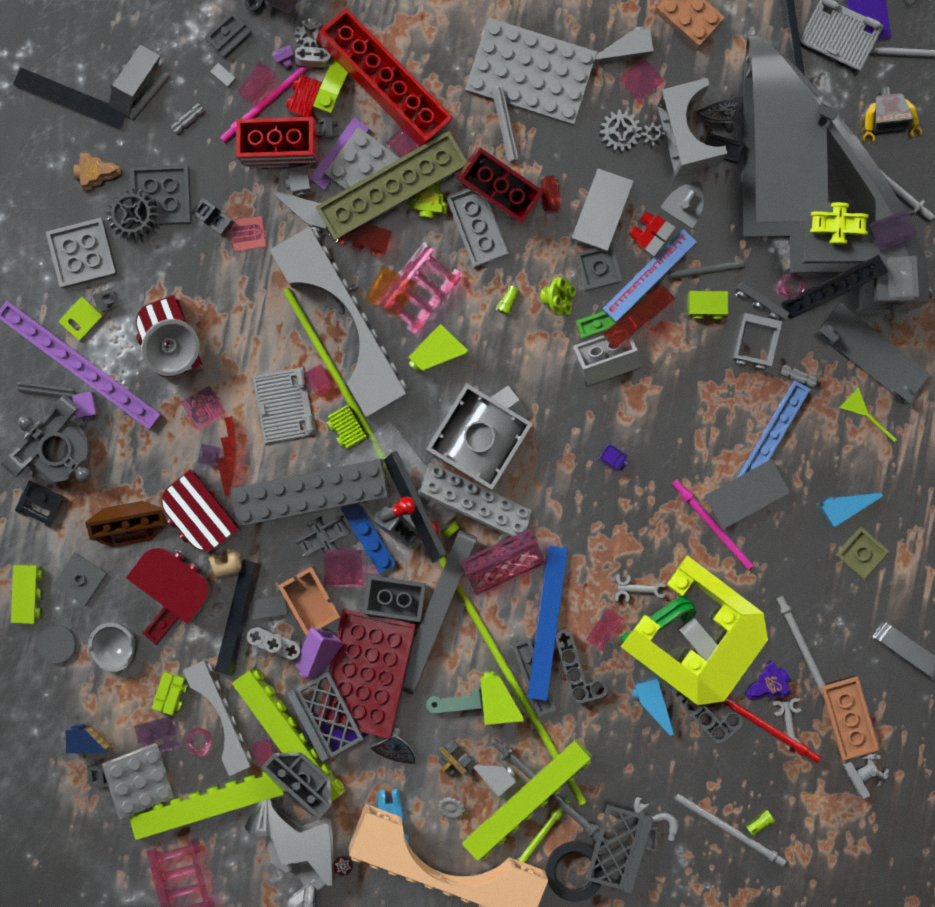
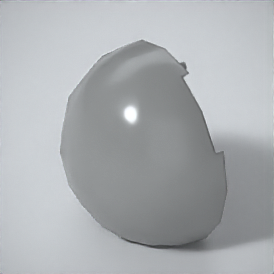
M105 623L98 626L91 633L88 641V650L93 660L100 666L99 668L117 672L125 669L130 664L135 651V637L126 626L119 623Z

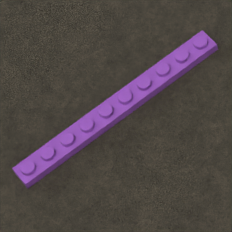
M6 301L1 307L0 320L150 430L161 416L159 412L13 304Z

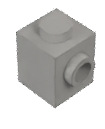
M307 166L287 169L289 178H285L287 190L291 189L292 194L296 193V196L307 195V191H311Z

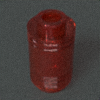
M555 176L543 177L544 180L540 181V187L544 191L541 195L543 208H545V212L558 211L560 206H562L559 179H555Z

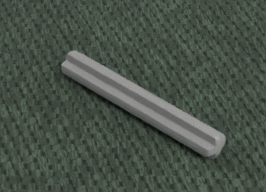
M497 86L492 88L506 156L508 161H515L519 157L503 86Z

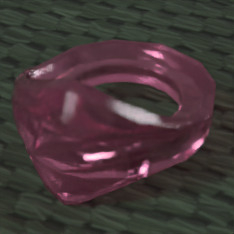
M788 273L780 278L776 287L782 295L791 298L804 291L805 282L800 275ZM790 278H795L799 281L800 288L796 293H789L784 289V282Z
M192 729L186 738V747L196 757L204 755L211 745L210 735L205 729ZM198 732L206 736V744L200 750L194 749V746L191 744L192 736Z

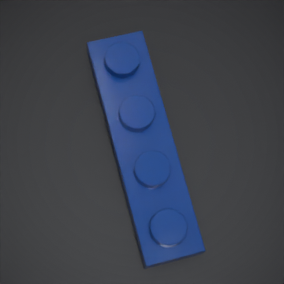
M360 503L340 508L379 574L396 565Z

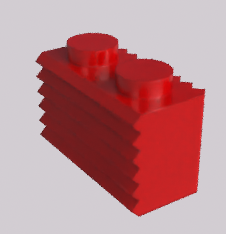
M300 75L299 79L296 78L292 87L295 92L293 97L289 96L286 107L289 108L288 112L298 117H312L314 112L313 105L322 82Z

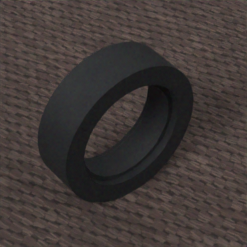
M567 842L558 846L550 854L546 864L548 884L552 891L560 898L572 902L584 901L592 897L600 889L602 884L591 881L582 889L570 890L562 886L556 877L557 864L567 854L580 853L591 861L594 851L591 846L582 842ZM601 866L594 869L593 877L599 878L604 875Z

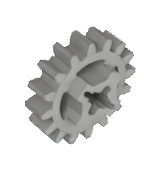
M618 110L617 115L612 111L610 113L611 118L607 116L604 118L607 123H601V127L605 128L600 131L601 135H605L602 138V142L608 141L606 147L614 146L613 151H616L617 147L620 148L621 152L624 151V147L631 150V143L636 146L637 141L635 138L640 139L641 137L637 133L642 130L641 127H637L640 121L633 120L634 114L628 116L627 110L624 114L621 113V110ZM624 119L629 121L631 125H627L624 122ZM616 120L615 126L608 128L610 123ZM619 125H621L622 130H625L622 139L620 133L616 132ZM633 134L632 138L625 142L627 135ZM610 136L615 137L618 140V143L613 141L610 138Z

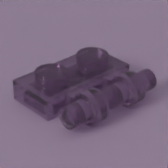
M172 715L134 726L139 745L146 743L148 746L153 744L154 740L163 738L164 744L158 745L160 753L165 751L167 753L172 752L173 749L180 747L178 740L171 742L169 737L177 734Z

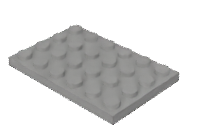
M488 17L465 91L494 100L492 88L503 86L508 105L574 125L597 51Z

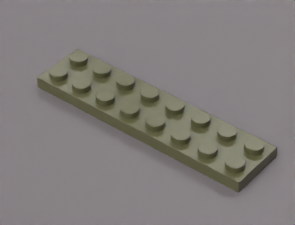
M447 131L317 205L316 209L336 241L462 169L467 161L451 133Z

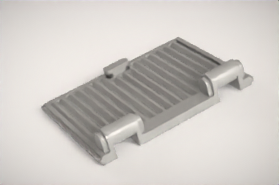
M820 0L800 38V43L861 71L884 25L877 20L841 6L834 0ZM825 5L833 9L831 15L822 11ZM866 24L875 28L872 34L864 31Z
M303 367L252 376L264 444L315 435ZM291 376H297L298 385L292 384ZM305 420L306 430H301L299 421Z

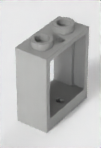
M744 313L732 359L737 360L736 363L741 365L752 363L758 369L766 370L767 367L770 368L773 363L782 321ZM747 323L773 329L766 361L740 355Z

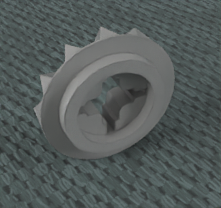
M309 18L301 21L295 29L296 42L301 47H319L320 43L316 38L323 25L317 20ZM305 28L309 29L310 31L315 30V32L313 33L315 40H313L309 36L305 37V35L307 34Z

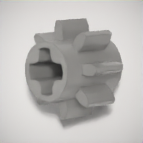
M654 122L651 123L649 128L644 125L643 128L646 130V133H641V136L645 137L644 144L649 142L653 147L656 141L660 144L662 143V140L659 138L665 135L664 132H660L662 125L656 127ZM651 130L654 131V134H657L654 139L651 135H648Z

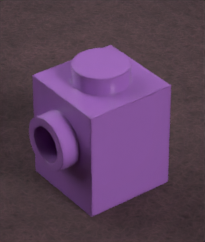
M94 392L72 395L73 402L79 407V410L75 413L77 418L89 421L93 420L95 415H98Z

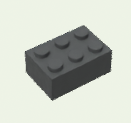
M368 575L363 613L420 622L426 583Z

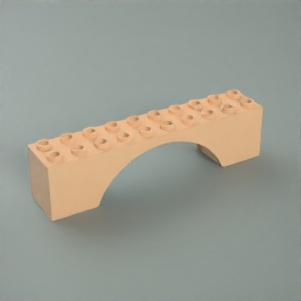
M368 804L364 806L349 844V856L358 863L367 862L374 869H386L393 876H405L406 880L412 883L421 882L431 890H435V888L440 889L447 896H459L462 901L466 903L475 902L479 904V907H538L548 883L545 870L510 857L498 867L479 875L454 876L439 872L425 864L413 852L404 835L402 817Z

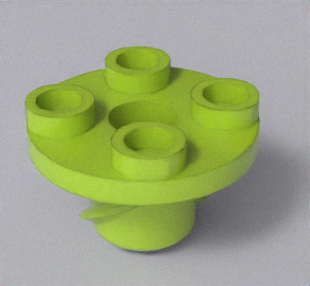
M557 277L553 280L550 287L542 289L540 299L544 305L550 306L555 315H569L572 310L571 306L576 289L574 286H571L568 279Z

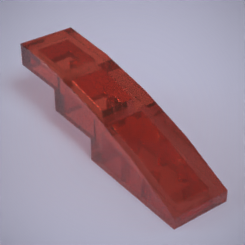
M663 284L606 330L603 336L615 349L674 301V296Z
M233 416L224 418L228 437L221 438L224 457L217 458L224 496L226 497L231 494L230 489L233 486L237 459L236 431Z

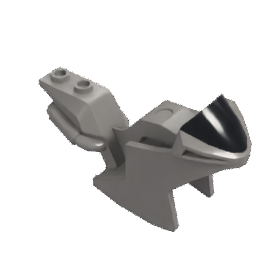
M265 799L248 818L244 826L245 830L253 836H269L268 853L272 864L286 873L291 872L301 879L303 887L289 898L287 906L315 907L316 892L325 884L332 886V879H334L330 817H325L302 826L278 809L271 799Z

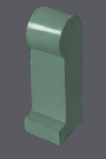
M480 688L472 689V695L446 698L435 695L431 696L426 702V707L431 713L482 708Z

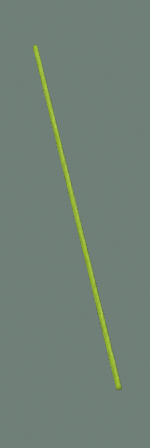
M290 288L283 291L284 295L379 459H385L387 456L292 291ZM385 465V469H386L387 473L389 474L391 480L393 481V479H392V477H391V475H390V473H389V471H388V469H387V467H386V465ZM445 556L439 560L442 568H444L447 561ZM459 582L456 589L457 594L554 759L559 754ZM574 779L570 783L567 782L579 805L585 804L587 801Z

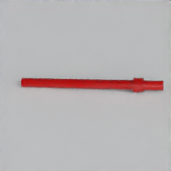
M728 697L724 702H721L797 750L796 753L799 755H805L816 763L821 759V756L808 749L807 745L798 743Z

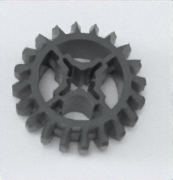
M127 188L124 189L125 195L118 191V199L113 196L111 197L115 203L107 204L108 207L112 208V210H106V214L112 215L106 219L107 222H113L109 226L110 229L116 228L114 231L116 235L122 231L121 238L123 239L127 234L129 240L133 239V234H135L136 239H140L139 233L147 236L144 230L152 231L153 229L149 226L150 223L153 225L157 223L152 220V218L158 217L157 213H152V211L158 209L157 206H151L155 201L153 199L148 200L150 196L148 193L142 197L143 190L139 189L137 194L135 188L131 189V194H129ZM129 199L139 200L132 206H127L123 203ZM144 204L147 209L145 221L140 217V211ZM119 207L124 212V216L121 219L122 222L120 224L117 219V211ZM125 208H127L129 211H133L134 209V213L139 218V220H137L135 217H131L130 219V215L125 210ZM131 222H137L141 225L135 229L125 228Z

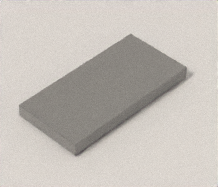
M597 169L572 240L608 252L634 181Z
M470 188L446 196L473 268L509 255L489 201Z

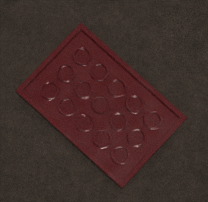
M343 609L336 637L344 644L331 660L328 672L332 675L360 731L391 739L417 625ZM328 679L326 680L324 691L329 690L330 683ZM323 693V698L321 704L323 705L327 697L326 693ZM331 695L328 706L337 708L338 698ZM320 706V711H319V715H318L319 718L321 717V714H322V710H323V707H322V706ZM327 708L324 719L333 722L336 711ZM339 712L336 723L346 725L347 715Z

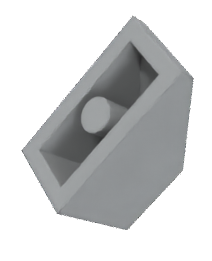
M477 763L473 766L498 797L516 782L514 778L516 774L510 767L506 769L503 765Z

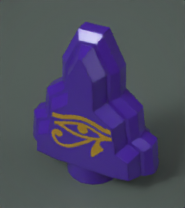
M772 661L765 666V671L759 675L758 682L750 686L746 696L749 700H760L766 696L772 699L778 696L785 698L792 695L788 683L792 681L784 668L779 670L775 662Z

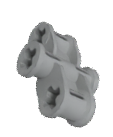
M258 627L249 630L247 633V640L250 644L266 649L268 652L276 653L287 659H295L300 655L301 646L299 643L283 638L279 634H273ZM258 631L261 639L253 641L254 637L251 634ZM276 639L278 646L273 648L270 641ZM294 645L297 653L289 655L290 651L287 648Z

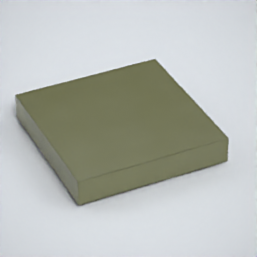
M860 526L835 556L860 578L866 580L890 551Z

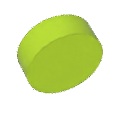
M454 521L442 530L441 534L444 538H448L460 526Z

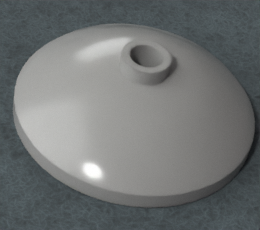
M177 319L162 320L154 324L146 332L141 346L142 357L147 366L157 374L164 376L181 374L189 369L197 359L199 353L198 336L194 329L184 321ZM166 341H170L168 346H164Z

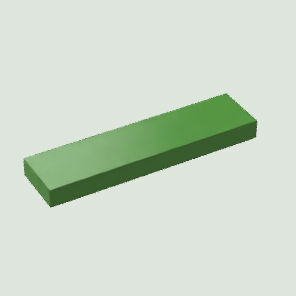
M646 296L641 298L617 323L604 311L575 322L581 339L654 315L649 298Z

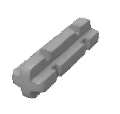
M196 104L192 111L189 110L179 119L178 123L175 122L171 126L172 130L176 134H180L184 127L187 128L197 119L198 115L200 116L204 113L203 107L200 104Z
M783 365L780 371L781 375L789 376L790 379L803 384L807 383V386L815 387L818 380L812 375L808 376L807 373L791 369L787 365Z

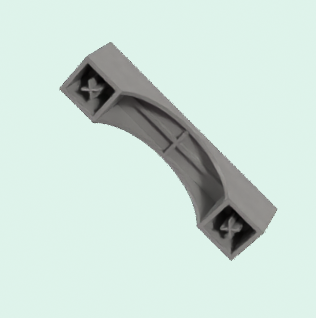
M308 227L269 250L291 287L307 286L322 290L341 300L342 304L352 315L358 329L360 348L356 368L347 385L368 419L406 397L408 388L402 379L398 380L396 377L399 373L393 362L388 363L386 358L389 355L385 348L378 346L379 338L374 329L369 330L367 327L370 323L364 312L359 313L358 308H360V305L356 298L349 296L348 292L351 290L345 279L340 280L338 277L341 273L335 262L330 263L329 259L332 257L327 248L320 246L319 243L322 240L316 229L312 231Z

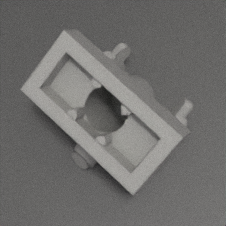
M873 753L862 756V759H867V765L858 770L854 768L849 760L842 763L857 792L863 799L870 796L865 787L866 782L877 778L879 779L877 786H881L888 778L889 770L886 769L882 773L875 765V759H881V756Z

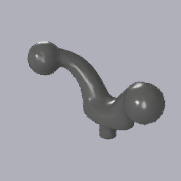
M353 284L350 290L356 291L359 287L357 284ZM334 297L339 305L338 313L343 315L345 313L341 300Z

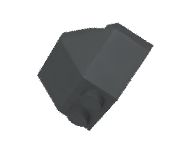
M273 753L261 767L282 791L318 820L332 806L330 778L302 753Z

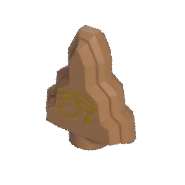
M80 153L79 164L74 165L75 180H80L81 191L92 190L93 186L101 185L104 180H110L121 175V167L113 163H103L100 158L92 157L89 153Z

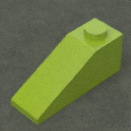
M334 58L313 105L314 110L329 116L334 114L349 74Z

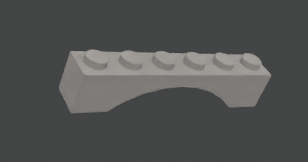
M204 660L184 669L183 672L190 688L206 697L215 707L221 718L225 736L224 751L221 759L228 775L231 776L251 767L253 758L250 751H246L243 746L245 740L242 733L238 734L235 728L238 726L234 715L230 716L228 712L230 708L229 703L220 694L222 688L219 681H215L213 678L214 669L211 663H207Z

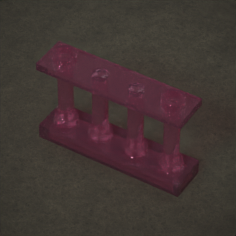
M426 243L421 245L376 301L384 309L392 307L411 324L407 329L413 333L419 331L424 326L425 322L423 321L448 290L458 284L462 274L456 269L451 273L433 258L431 253L433 248ZM423 262L429 263L447 279L440 288L420 272L419 267ZM411 277H416L435 293L428 303L408 287L407 281ZM399 292H404L423 308L417 317H414L395 301V296Z
M189 838V846L162 853L160 851L157 852L156 847L146 851L160 907H171L170 900L172 898L201 891L203 902L185 907H214L213 899L208 897L197 854L200 853L197 841L194 842L193 838ZM191 853L193 865L166 872L161 869L160 863L163 860ZM196 872L198 883L174 890L166 888L165 882L167 879Z

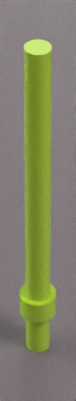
M564 797V800L569 804L571 800ZM559 805L552 810L550 818L518 861L526 863L555 822L562 818L564 810Z

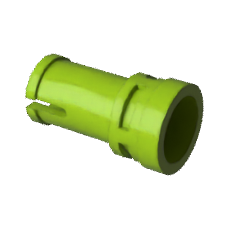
M509 285L503 300L500 301L496 309L503 314L510 315L513 308L512 305L520 290Z
M767 810L747 828L754 837L766 827L769 828L776 824V821Z

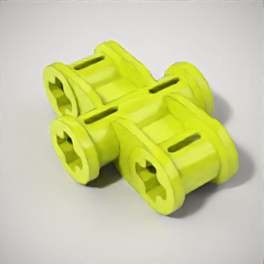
M831 203L833 213L811 212L812 229H810V233L832 234L830 244H847L846 235H868L866 219L869 218V215L847 213L848 203Z

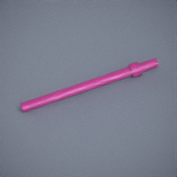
M299 67L241 119H253L290 87L296 78L299 79L300 75H303L311 67ZM237 121L230 125L231 128L220 137L224 143L236 134Z
M676 479L672 485L681 494L680 497L684 502H688L749 570L753 566L752 562L695 500L694 494Z

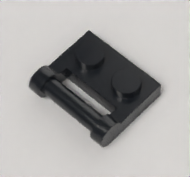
M29 480L15 512L19 514L24 513L45 523L44 525L50 528L65 496ZM26 501L50 511L49 515L46 516L25 506Z

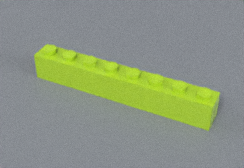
M253 667L232 683L282 753H302L330 778L331 800L334 801L345 792L342 782L332 774L331 767L321 761L315 748L309 742L308 735L300 730L297 720L290 716L284 702L279 701L275 695L274 688L264 680L263 673L256 669V667Z
M576 738L463 841L462 845L477 861L481 858L485 860L492 853L491 849L495 845L499 847L505 842V836L509 832L513 834L521 827L519 825L521 821H528L535 814L533 811L537 807L541 809L548 803L547 798L551 794L557 795L563 789L561 787L562 784L566 781L570 783L577 776L575 773L580 768L582 770L587 768L591 764L590 759L592 755Z
M262 772L263 776L255 778V775L244 777L243 782L237 783L234 780L225 783L226 787L218 789V786L208 788L207 793L201 795L199 792L189 794L188 799L181 800V797L172 799L170 804L165 806L162 803L151 806L152 810H142L134 813L129 817L135 840L262 802L265 799L275 798L284 795L285 792L265 772Z

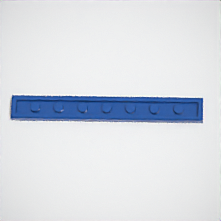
M551 545L547 547L527 698L547 701L568 549Z

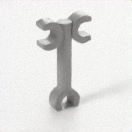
M620 574L616 575L618 592L615 594V601H618L620 594H624L626 597L625 602H628L629 594L627 592L655 594L659 598L665 597L664 594L657 592L659 587H665L663 583H658L655 586L628 584L631 580L630 575H627L625 582L620 581Z
M792 698L787 702H772V705H780V710L774 712V715L779 716L784 713L787 735L800 743L795 737L791 711L795 713L801 711V708H793V703L800 701V699ZM785 743L786 748L790 750V746Z

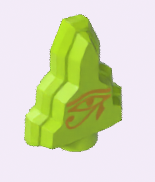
M440 181L416 194L415 198H412L410 201L409 209L418 211L419 217L434 219L435 214H446L447 204L443 202V193L439 190Z

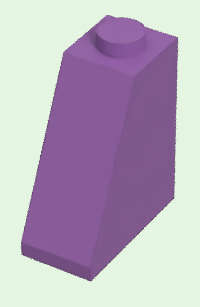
M311 627L295 665L300 670L299 674L307 680L309 678H318L344 643L330 631Z

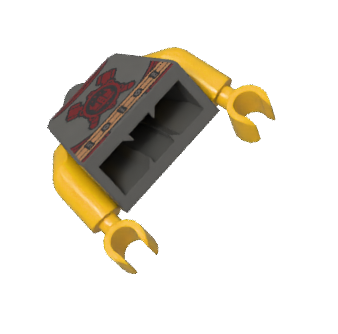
M891 87L882 88L881 96L875 98V103L870 105L865 115L866 133L863 135V141H866L865 137L869 134L872 136L871 143H873L875 136L872 134V130L878 133L909 129V136L914 138L913 131L916 129L918 136H921L922 129L917 126L919 120L916 107L909 100L905 99L903 94H893Z

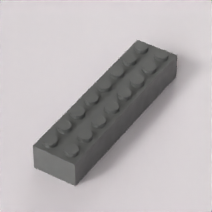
M384 459L231 488L237 526L391 497Z

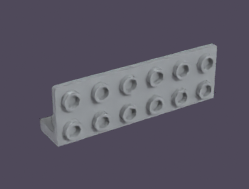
M431 462L428 464L422 486L417 492L426 510L429 511L438 502L502 533L497 543L512 551L523 542L532 512L530 509Z

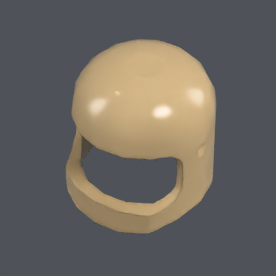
M227 549V554L217 555L214 551L208 552L209 561L216 580L236 576L241 571V559L234 549Z

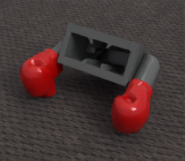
M402 497L392 508L386 506L375 513L374 522L387 535L406 548H409L415 539L421 540L417 530L403 517L406 514L412 515L415 511V500L413 498ZM430 519L437 535H439V526L437 522H434Z

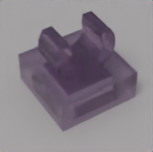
M202 444L198 463L217 467L221 448Z

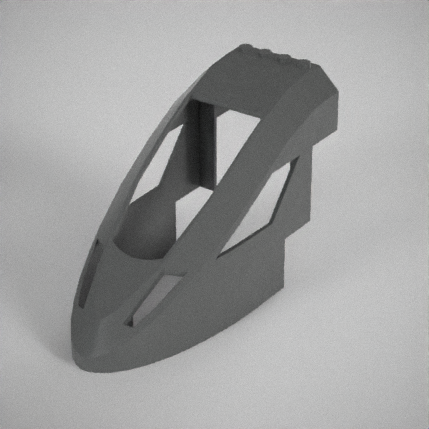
M747 36L743 99V143H745L743 148L744 237L789 236L790 274H840L868 259L880 255L889 272L859 286V312L914 310L929 303L933 296L932 287H929L924 250L907 212L882 172L839 114H837L835 120L831 119L828 127L825 126L827 123L825 117H821L819 122H816V117L819 114L817 109L822 102L830 107L832 105L797 66L763 36ZM828 169L856 213L869 215V218L866 219L868 235H846L848 243L845 245L830 244L832 234L810 233V229H812L811 212L833 213L831 203L828 202Z

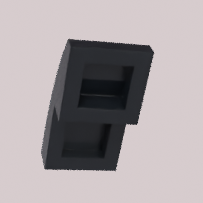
M204 198L200 200L191 212L222 237L225 236L235 223Z

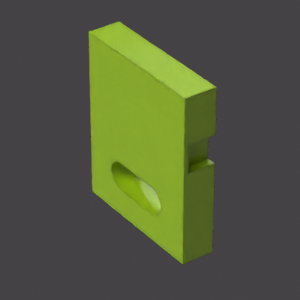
M81 296L58 322L76 339L81 341L93 326L100 321L103 315ZM71 319L81 327L80 331H77L69 324Z

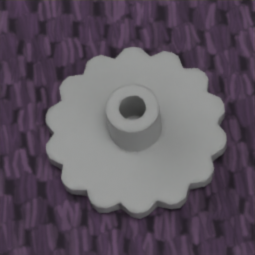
M451 797L444 798L438 805L442 815L451 819L463 816L465 811L464 805Z

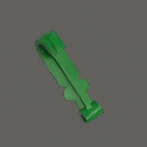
M678 597L653 614L650 619L661 626L658 631H661L680 616L681 620L686 624L694 618L696 609L690 599ZM626 632L621 636L623 642L631 632Z

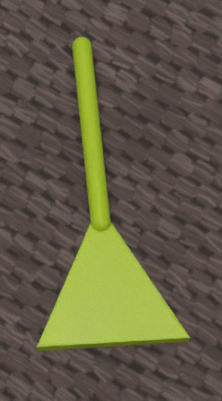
M859 387L839 407L868 417L893 442H897V439L868 413Z

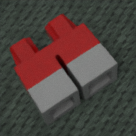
M645 212L639 221L648 227L643 232L635 226L629 235L636 241L635 245L642 248L653 258L673 232L675 226L657 214L654 216Z

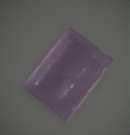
M908 209L869 224L879 251L918 237Z

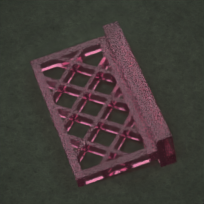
M531 529L525 530L460 561L476 595L545 564ZM521 556H526L524 561L519 560ZM533 557L539 558L533 562H530ZM504 564L509 565V566L507 567V569H501V568L503 567ZM515 565L520 566L518 569L513 570ZM487 572L491 573L489 577H484ZM497 574H503L501 577L495 578ZM480 582H485V584L477 587Z

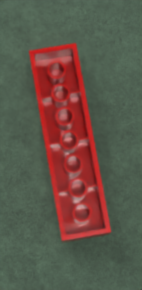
M347 8L341 11L318 32L316 40L420 147L432 141L450 124L453 117Z

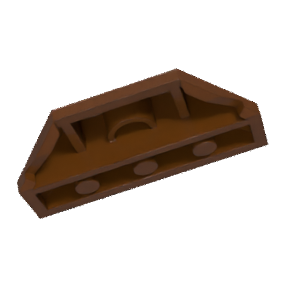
M145 501L106 507L85 522L89 539L96 540L110 547L151 541L166 526L162 508Z

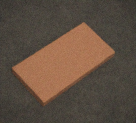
M858 676L821 686L820 688L842 761L880 751Z

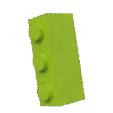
M13 565L11 623L35 624L37 620H40L41 609L38 608V600H41L42 594L41 589H39V581H42V570H39V566Z

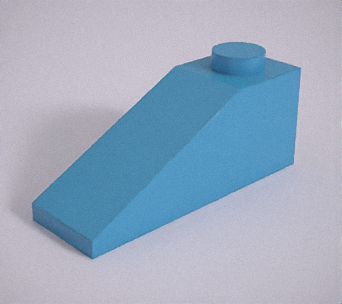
M882 493L837 497L834 499L831 496L822 502L823 506L820 507V510L831 527H836L883 497Z
M654 678L634 684L636 689H632L635 701L639 700L640 704L670 736L674 735L658 679Z

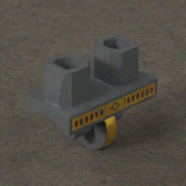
M454 740L439 748V751L449 760L447 762L443 757L438 760L443 766L440 771L443 773L447 770L452 775L455 770L450 765L453 764L464 775L472 759L466 753L459 759L453 755L460 748Z

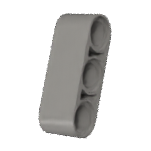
M692 618L679 629L698 654L707 661L717 647V644L698 621Z

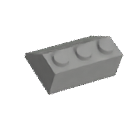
M627 327L573 346L588 386L642 367L638 350Z

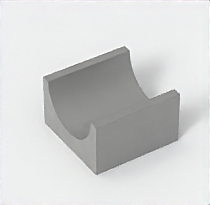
M708 78L662 89L656 102L675 176L720 165L727 155L726 146L713 147L700 142L693 136L687 125V107L703 98L709 87Z
M466 383L426 448V451L462 471L492 491L533 423Z

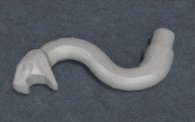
M636 797L634 810L636 813L644 814L643 810L649 803L643 804L640 802L642 798ZM667 813L653 816L652 824L661 821L669 822L668 840L675 841L679 831V824L675 817Z

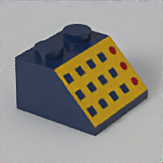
M74 724L66 730V754L106 753L110 750V746L91 727H85V724Z

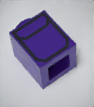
M610 443L607 444L597 459L615 472H618L619 469L623 471L629 462L626 460L628 455Z

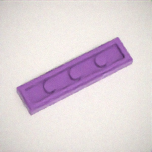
M356 118L352 119L309 178V180L324 191L332 182V179L324 174V172L357 127H360L366 133L370 130V128Z

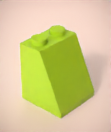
M440 324L408 357L410 360L409 365L416 372L420 370L424 373L466 356L468 350Z
M495 671L484 672V676H480L485 725L523 721V715L500 675H495Z

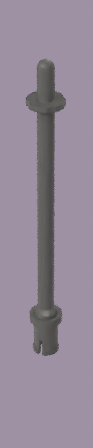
M497 739L492 740V745L503 754L502 761L507 758L530 780L536 775L512 753L513 747L508 750ZM551 794L549 796L585 829L588 838L591 837L594 841H597L600 831L597 824H590L558 794L555 796ZM604 834V835H603V838L605 839V841H606V843H607L608 841H610V838H608V837Z

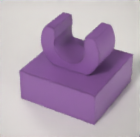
M289 45L272 53L276 62L282 60L285 68L293 65L289 56L294 53Z

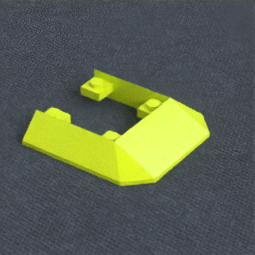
M687 555L666 586L682 597L690 585L693 584L722 606L712 620L725 629L727 633L707 661L690 650L680 664L650 641L661 626L646 615L642 617L620 647L696 705L724 702L768 641L764 613Z

